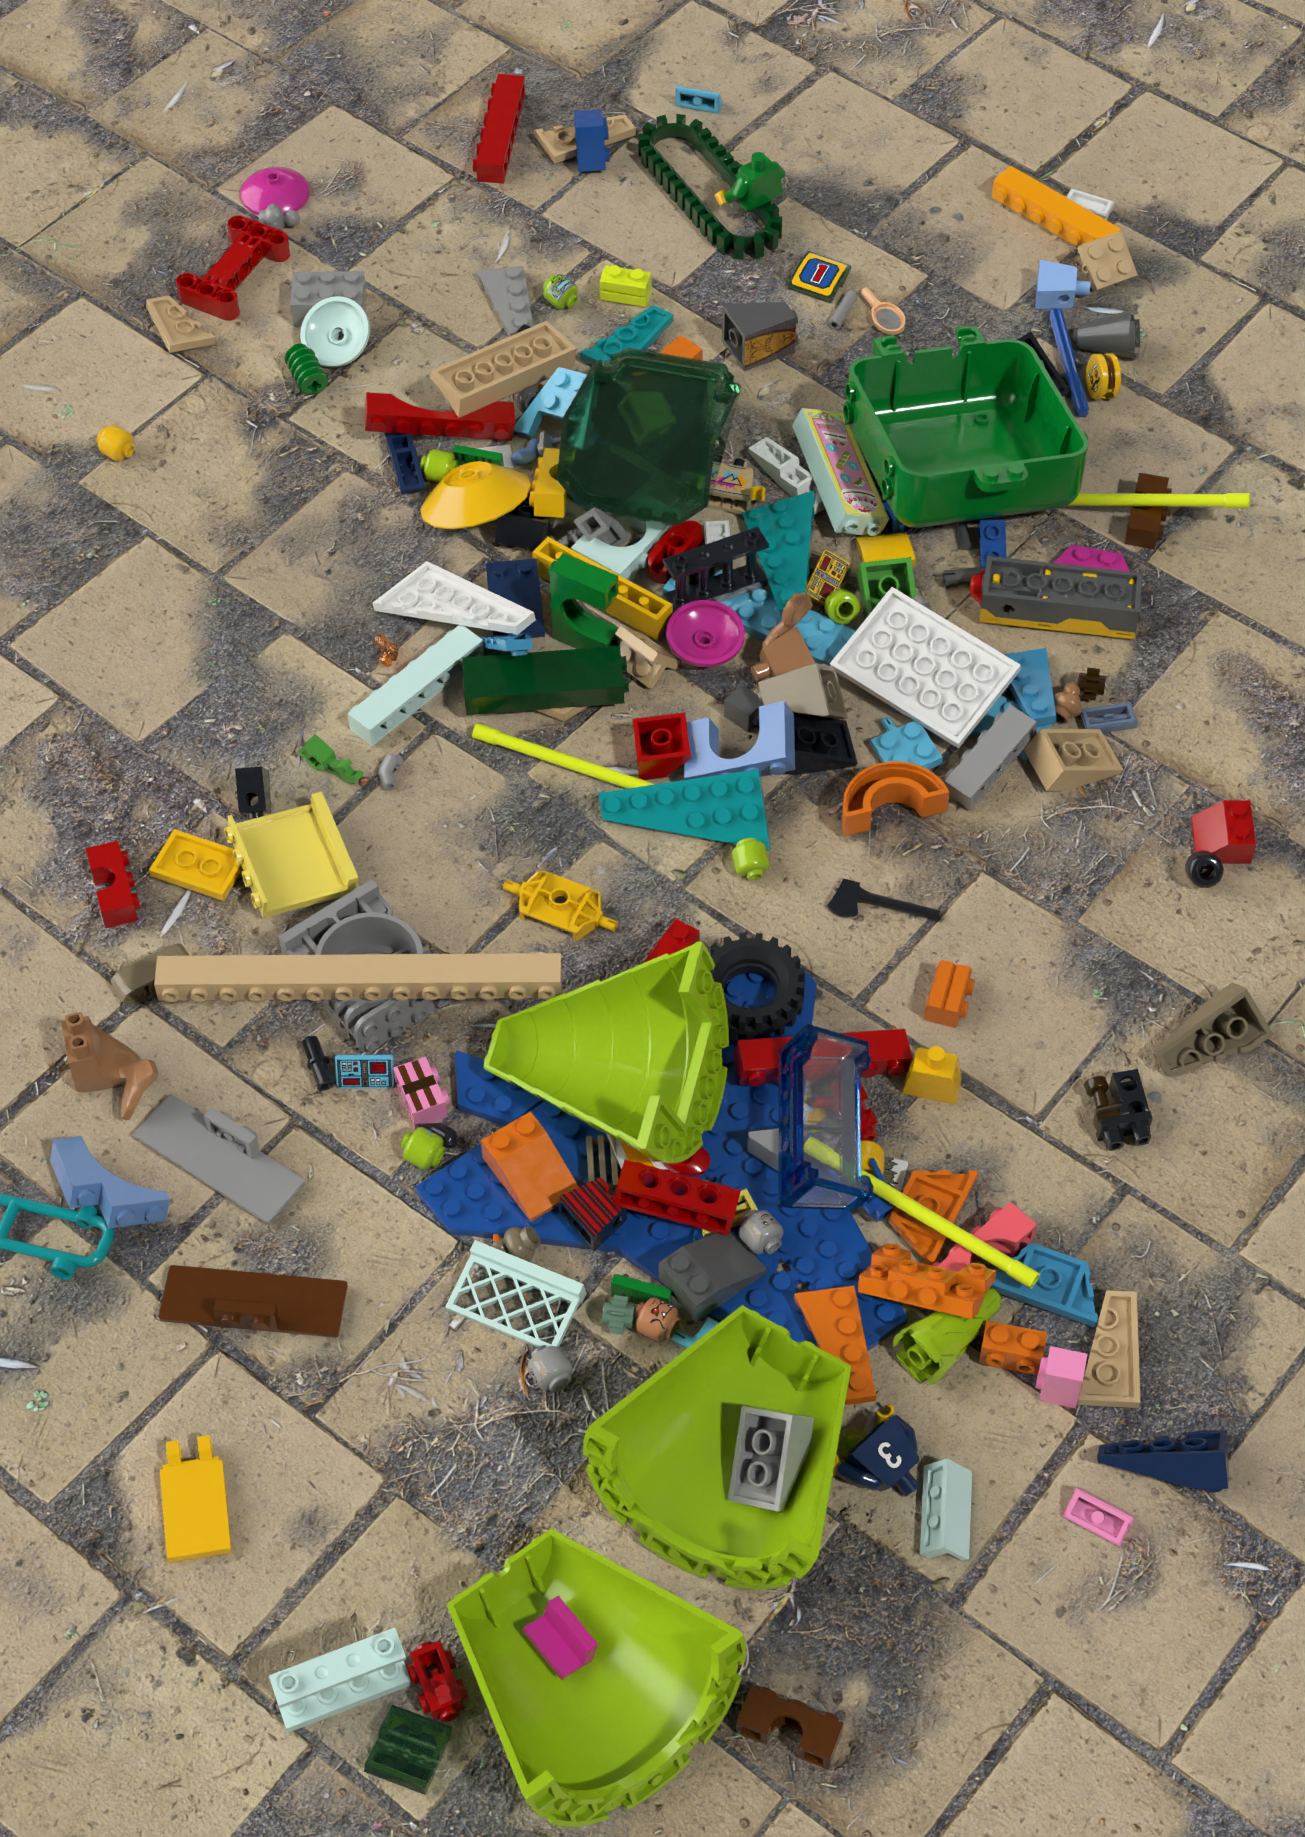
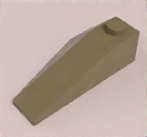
M1232 982L1209 998L1153 1052V1055L1165 1075L1170 1077L1199 1068L1202 1064L1214 1060H1224L1227 1056L1236 1053L1249 1052L1274 1034L1249 991Z

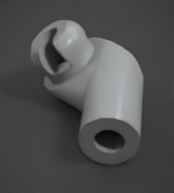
M395 753L386 755L378 769L379 777L386 791L396 788L397 784L393 771L394 769H400V765H403L402 757Z

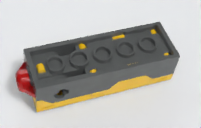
M987 556L986 569L971 577L969 595L981 605L979 622L1134 639L1140 613L1143 573Z

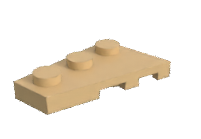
M170 296L146 300V308L169 353L215 345L216 337L211 332L207 334L202 329V324L197 320L193 321L189 318L187 311Z

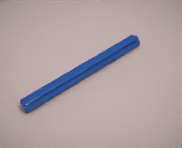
M1053 308L1050 310L1049 318L1068 388L1071 391L1070 396L1075 414L1078 417H1086L1089 414V406L1063 311L1060 308Z

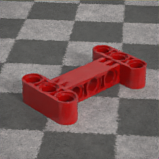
M241 215L233 216L228 220L227 225L232 245L203 278L192 273H183L176 279L178 296L182 304L226 321L234 320L240 315L238 297L235 290L263 258L274 262H284L290 257L289 241L286 232Z

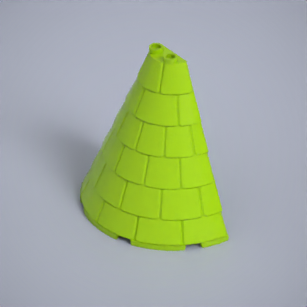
M696 942L671 955L666 953L601 982L599 980L594 981L569 993H563L533 1007L499 1019L492 1033L491 1044L484 1059V1069L515 1086L523 1088L537 1098L551 1103L565 1113L577 1117L598 1131L607 1133L654 1161L666 1163L682 1162L694 1155L703 1145V1132L712 1130L722 1103L728 1068L722 1066V1048L729 1047L728 1017L722 984L714 982L710 971L714 969L715 963L704 943Z

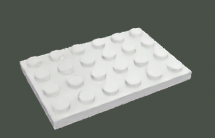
M893 587L890 588L830 663V666L835 667L838 674L921 724L958 749L1021 670V665Z

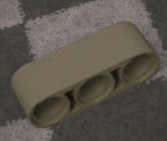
M173 944L120 970L112 977L111 984L124 1005L134 1006L156 995L154 981L157 956H190L182 944Z

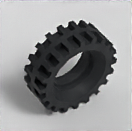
M739 933V940L732 941L731 937L728 936L724 938V945L722 947H719L716 943L710 947V955L715 963L714 969L710 971L714 982L722 984L723 992L726 983L730 979L745 973L760 974L770 979L777 990L776 997L766 1006L754 1009L741 1008L731 1003L724 993L730 1040L737 1041L738 1036L747 1037V1040L760 1036L762 1039L770 1038V1033L773 1032L781 1036L785 1033V1025L793 1027L796 1023V1014L801 1015L805 993L804 968L800 969L801 960L798 955L791 957V947L787 944L783 948L779 947L778 939L772 937L770 941L762 940V933H756L755 938H747L746 933Z

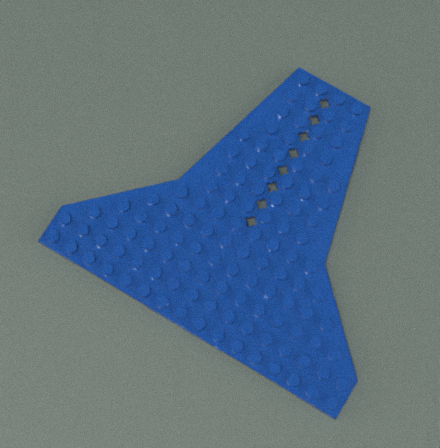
M806 972L801 1015L796 1014V1023L793 1027L785 1025V1033L778 1036L776 1032L770 1033V1038L811 1035L817 983ZM753 973L737 975L729 980L724 987L726 998L741 1008L754 1009L766 1006L774 1000L777 994L776 987L770 979ZM729 1033V1047L722 1048V1066L728 1068L722 1103L712 1130L704 1131L702 1134L703 1145L701 1147L710 1156V1166L704 1174L694 1177L704 1181H714L715 1184L727 1185L738 1190L747 1188L758 1211L765 1210L770 1212L782 1226L784 1232L780 1240L782 1244L777 1251L772 1254H767V1252L761 1255L754 1254L767 1268V1273L712 1311L707 1317L720 1323L743 1305L750 1310L758 1312L761 1316L775 1324L785 1327L789 1331L792 1340L796 1342L806 1340L812 1342L817 1347L816 1340L804 1321L805 1318L802 1311L794 1300V1293H797V1285L805 1284L809 1286L808 1291L855 1286L867 1351H869L907 1324L908 1317L900 1302L858 1292L859 1275L871 1266L873 1252L834 1180L827 1174L828 1169L826 1165L821 1164L801 1150L781 1174L749 1153L747 1149L748 1132L804 1126L801 1117L806 1081H792L787 1084H779L777 1082L764 1083L759 1086L739 1085L733 1054L738 1040H747V1037L738 1036L737 1041L730 1040ZM753 1037V1039H762V1037ZM546 1101L532 1109L531 1113L549 1135L577 1185L580 1187L589 1183L586 1136H592V1139H597L598 1135H603L604 1138H608L606 1133L598 1131L577 1117L565 1113ZM481 1144L414 1187L415 1193L449 1234L492 1239L493 1234H498L504 1238V1234L509 1228L519 1227L523 1229L526 1226H531L537 1232L541 1244L591 1249L559 1213V1206L530 1222L483 1159ZM593 1146L595 1179L600 1178L599 1149L597 1146ZM604 1146L607 1184L613 1183L610 1146ZM617 1160L618 1180H619V1177H620V1174H621V1170H622V1169H621V1167H620V1165H619V1162H618V1160ZM746 1201L738 1202L737 1206L746 1203ZM627 1209L626 1221L597 1250L616 1252L663 1285L659 1281V1262L682 1246L704 1237L702 1230L697 1227ZM738 1225L736 1227L731 1228V1230L740 1238V1226ZM778 1264H789L790 1272L786 1273L784 1270L778 1272Z

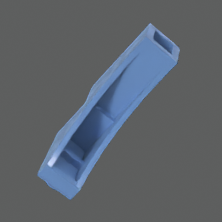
M82 1136L53 1139L50 1162L69 1208L99 1205L109 1229L166 1221L170 1201L166 1191L137 1186L115 1176L100 1165L92 1156Z

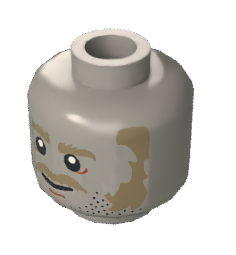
M752 1210L741 1219L739 1223L740 1239L754 1254L761 1255L766 1252L767 1254H772L780 1248L782 1244L780 1240L784 1231L770 1212Z
M542 1345L531 1353L532 1358L528 1362L527 1369L541 1390L557 1392L569 1384L573 1367L561 1348Z

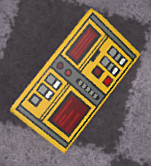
M824 550L807 585V595L811 598L810 601L824 607L827 596L839 589L850 563L834 553Z

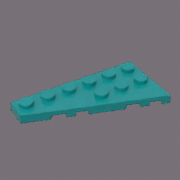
M814 490L742 512L747 530L759 527L769 543V548L757 552V556L768 579V585L781 617L786 603L794 594H807V577L809 576V559L813 533L812 520H814L813 509L816 499Z
M760 769L598 793L602 820L733 844L746 838H756L757 841L765 844L766 850H771Z

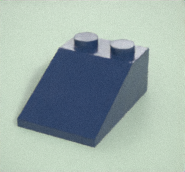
M537 558L485 563L488 591L534 612L536 621L521 633H530L532 638L545 637ZM493 631V635L511 634V633Z

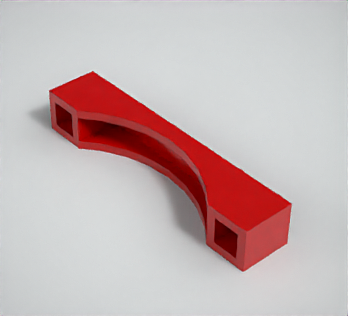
M366 392L364 407L365 431L512 441L515 427L514 402L496 401L458 418L455 411L427 410L406 403L392 394Z

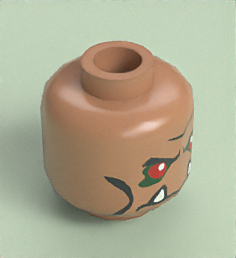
M657 1297L650 1298L646 1303L641 1302L634 1313V1319L637 1320V1331L656 1342H664L666 1339L671 1340L681 1323L677 1308Z

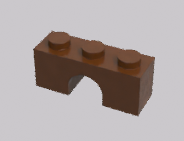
M1139 473L1135 493L1171 494L1172 489L1167 488L1168 477ZM1132 506V508L1141 510L1131 509L1125 544L1155 550L1156 540H1162L1165 525H1161L1160 521H1166L1168 507Z
M750 1686L736 1721V1733L767 1745L769 1737L775 1729L783 1726L791 1727L801 1736L797 1758L829 1770L842 1736L844 1723L839 1721V1718L832 1713L826 1711L818 1713L808 1709V1706L799 1700L790 1699L788 1701L780 1698L769 1688L759 1687L757 1689Z

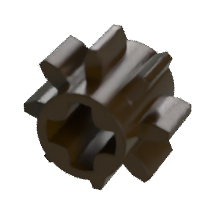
M1087 667V673H1079L1078 687L1081 693H1083V699L1096 701V695L1104 694L1106 676L1099 675L1100 669Z

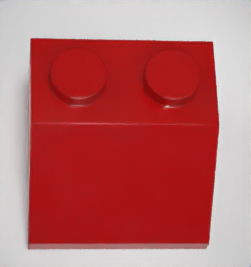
M685 712L632 719L639 779L665 778L691 759Z
M1222 800L1191 817L1195 852L1200 850L1212 852L1222 861V864H1251L1256 847L1250 800Z

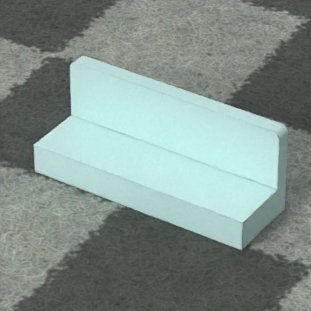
M948 1458L924 1465L920 1555L929 1559L948 1553L964 1561L969 1559L972 1472Z

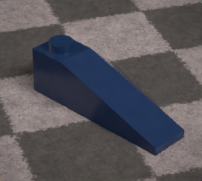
M1227 1430L1185 1433V1439L1171 1440L1167 1435L1157 1437V1440L1143 1445V1442L1138 1440L1099 1445L1098 1463L1196 1490L1204 1489L1208 1493H1216L1223 1489H1228Z

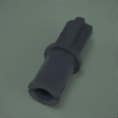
M317 1036L305 1037L302 1045L308 1059L307 1068L312 1070L317 1089L319 1091L328 1090L335 1085L328 1067L329 1058L324 1055Z

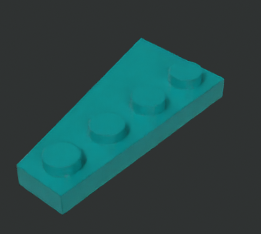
M653 305L632 318L629 325L625 327L620 326L615 329L614 334L607 339L601 338L595 342V346L591 349L585 348L580 351V359L620 378L671 325L673 314Z

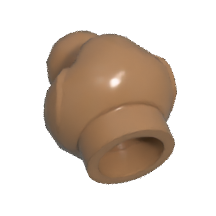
M1068 683L1064 686L1062 692L1053 695L1056 721L1066 724L1070 718L1077 717L1081 713V690L1077 684Z

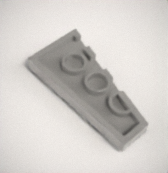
M524 266L477 270L478 279L483 284L485 293L490 297L495 312L499 314L500 321L508 337L514 335L523 324L533 327Z

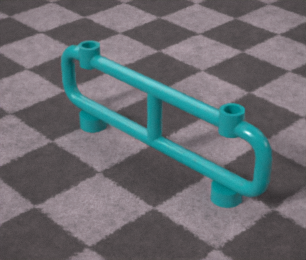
M0 1193V1205L7 1207L0 1222V1249L53 1261L50 1272L62 1280H71L77 1267L91 1268L97 1266L107 1256L114 1240L115 1231L114 1228H108L104 1217L97 1215L98 1210L94 1206H84L79 1211ZM19 1210L75 1222L78 1226L85 1229L96 1227L103 1232L96 1251L90 1256H81L7 1238Z

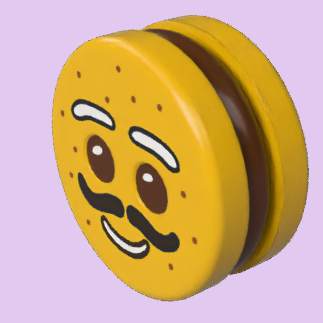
M1113 353L1093 354L1088 360L1086 384L1092 399H1114L1119 393L1121 367L1117 356Z

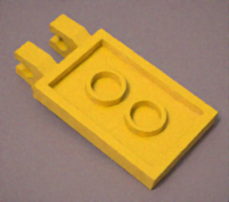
M210 1435L197 1437L200 1459L183 1461L182 1449L179 1440L166 1442L168 1464L162 1465L163 1469H160L166 1553L169 1563L232 1553L223 1460H219V1456H214Z

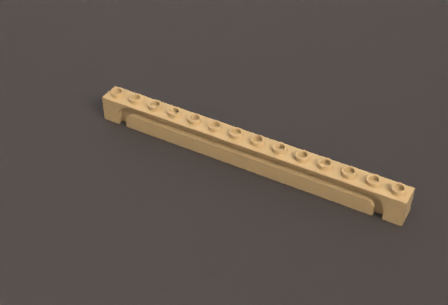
M561 953L157 956L154 986L158 1001L176 1002L178 1000H194L196 1002H204L206 1000H223L226 1002L235 1000H252L256 1002L263 1000L320 1001L322 999H338L341 1001L351 999H367L370 1001L397 999L404 1001L408 999L465 1000L467 998H482L485 1000H493L495 998H512L515 1000L541 998L549 1000L562 994Z

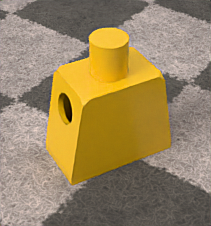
M933 1046L930 1049L917 1048L907 1070L902 1094L956 1105L962 1080L958 1056L946 1053L939 1046Z

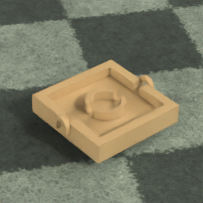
M1122 231L1077 247L1083 262L1082 272L1087 274L1093 292L1138 275Z

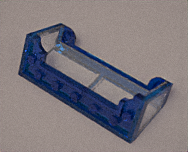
M807 1024L779 1050V1206L804 1209L857 1210L871 1198L873 1194L871 1179L867 1175L861 1176L859 1076L869 1068L871 1063L869 1042Z

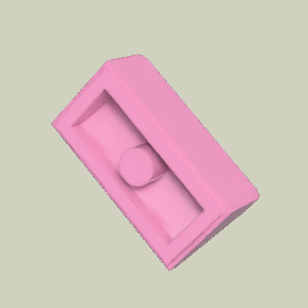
M1081 1487L1075 1489L1063 1514L1064 1518L1118 1546H1121L1136 1517Z

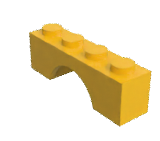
M545 448L543 457L538 458V468L535 470V480L533 479L532 491H530L529 506L534 507V516L564 518L567 507V483L562 482L561 472L574 461L575 450Z

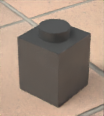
M741 684L724 700V717L746 732H749L755 726H759V706L763 705L757 694Z

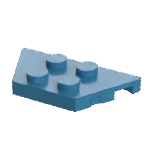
M1031 1242L1021 1250L1017 1257L1012 1259L1018 1260L1040 1273L1034 1287L1029 1289L1009 1277L1002 1270L996 1274L995 1282L990 1287L999 1294L1091 1327H1096L1098 1315L1095 1313L1094 1292L1090 1284V1269L1088 1262Z

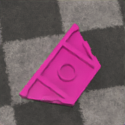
M1071 545L1053 562L1056 564L1129 571L1123 554Z

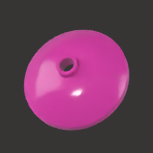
M268 167L256 171L244 181L240 191L243 205L250 212L258 216L261 210H265L272 203L280 206L284 214L289 210L298 211L306 204L310 194L306 178L297 171L286 167Z
M698 600L681 606L670 617L666 630L667 642L672 652L684 662L699 667H714L733 659L741 650L745 635L744 625L738 614L727 605L712 600Z

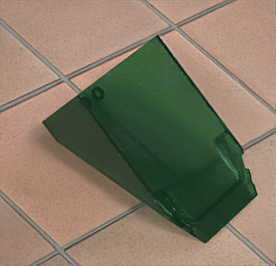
M627 348L620 353L612 354L609 361L604 362L601 359L595 361L562 419L557 480L580 508H586L588 511L596 507L603 512L612 513V515L617 517L631 516L636 517L640 521H659L667 526L681 525L706 508L711 500L740 396V384L734 383V376L729 372L726 364Z

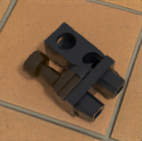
M1138 1069L1112 1073L1109 1086L1106 1078L1103 1076L1088 1079L1084 1083L1087 1095L1094 1097L1096 1111L1093 1125L1097 1130L1096 1136L1098 1141L1103 1140L1109 1151L1124 1147L1125 1141L1123 1137L1132 1135L1134 1144L1137 1146L1149 1144L1151 1139L1150 1125L1153 1117L1151 1111H1149ZM1124 1079H1130V1081L1121 1082ZM1108 1089L1111 1096L1115 1098V1103H1109L1105 1094Z

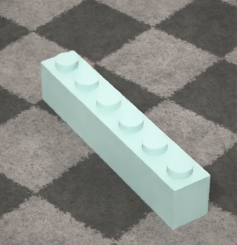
M459 625L454 630L447 632L435 645H431L425 653L416 660H412L406 668L393 675L387 683L374 690L368 698L350 710L348 713L350 730L370 746H374L463 674L462 657L484 656L483 640L463 625Z

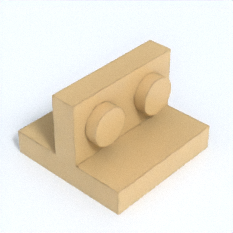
M621 625L615 633L622 639L619 646L621 656H626L627 672L648 688L654 687L666 667L676 670L681 662L644 633Z

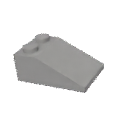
M742 1406L728 1501L782 1512L810 1450L814 1417L768 1408Z

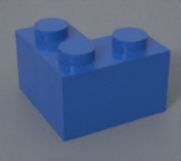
M601 109L574 111L578 172L606 170L605 162H610L609 148H605L604 140H609L607 118L602 117Z

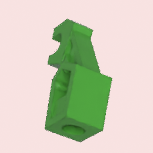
M316 734L298 751L315 770H327L344 779L346 783L354 784L364 774L360 769L358 771L353 770L350 766L353 762L349 759L336 760L334 750Z

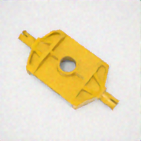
M545 870L537 871L527 882L523 881L522 885L506 879V882H504L503 890L520 897L519 913L521 920H524L527 915L573 933V940L576 941L596 927L600 926L612 932H615L618 927V921L603 916V911H601V892ZM562 896L567 898V901L559 904L554 902L553 899Z

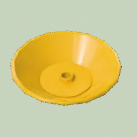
M470 462L460 465L446 474L425 499L420 511L423 521L435 528L460 529L474 527L493 521L514 510L527 498L532 486L528 475L516 469L488 462Z

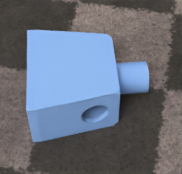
M1040 260L1035 309L1071 308L1074 306L1075 295L1089 296L1091 282L1077 280V268L1075 266Z

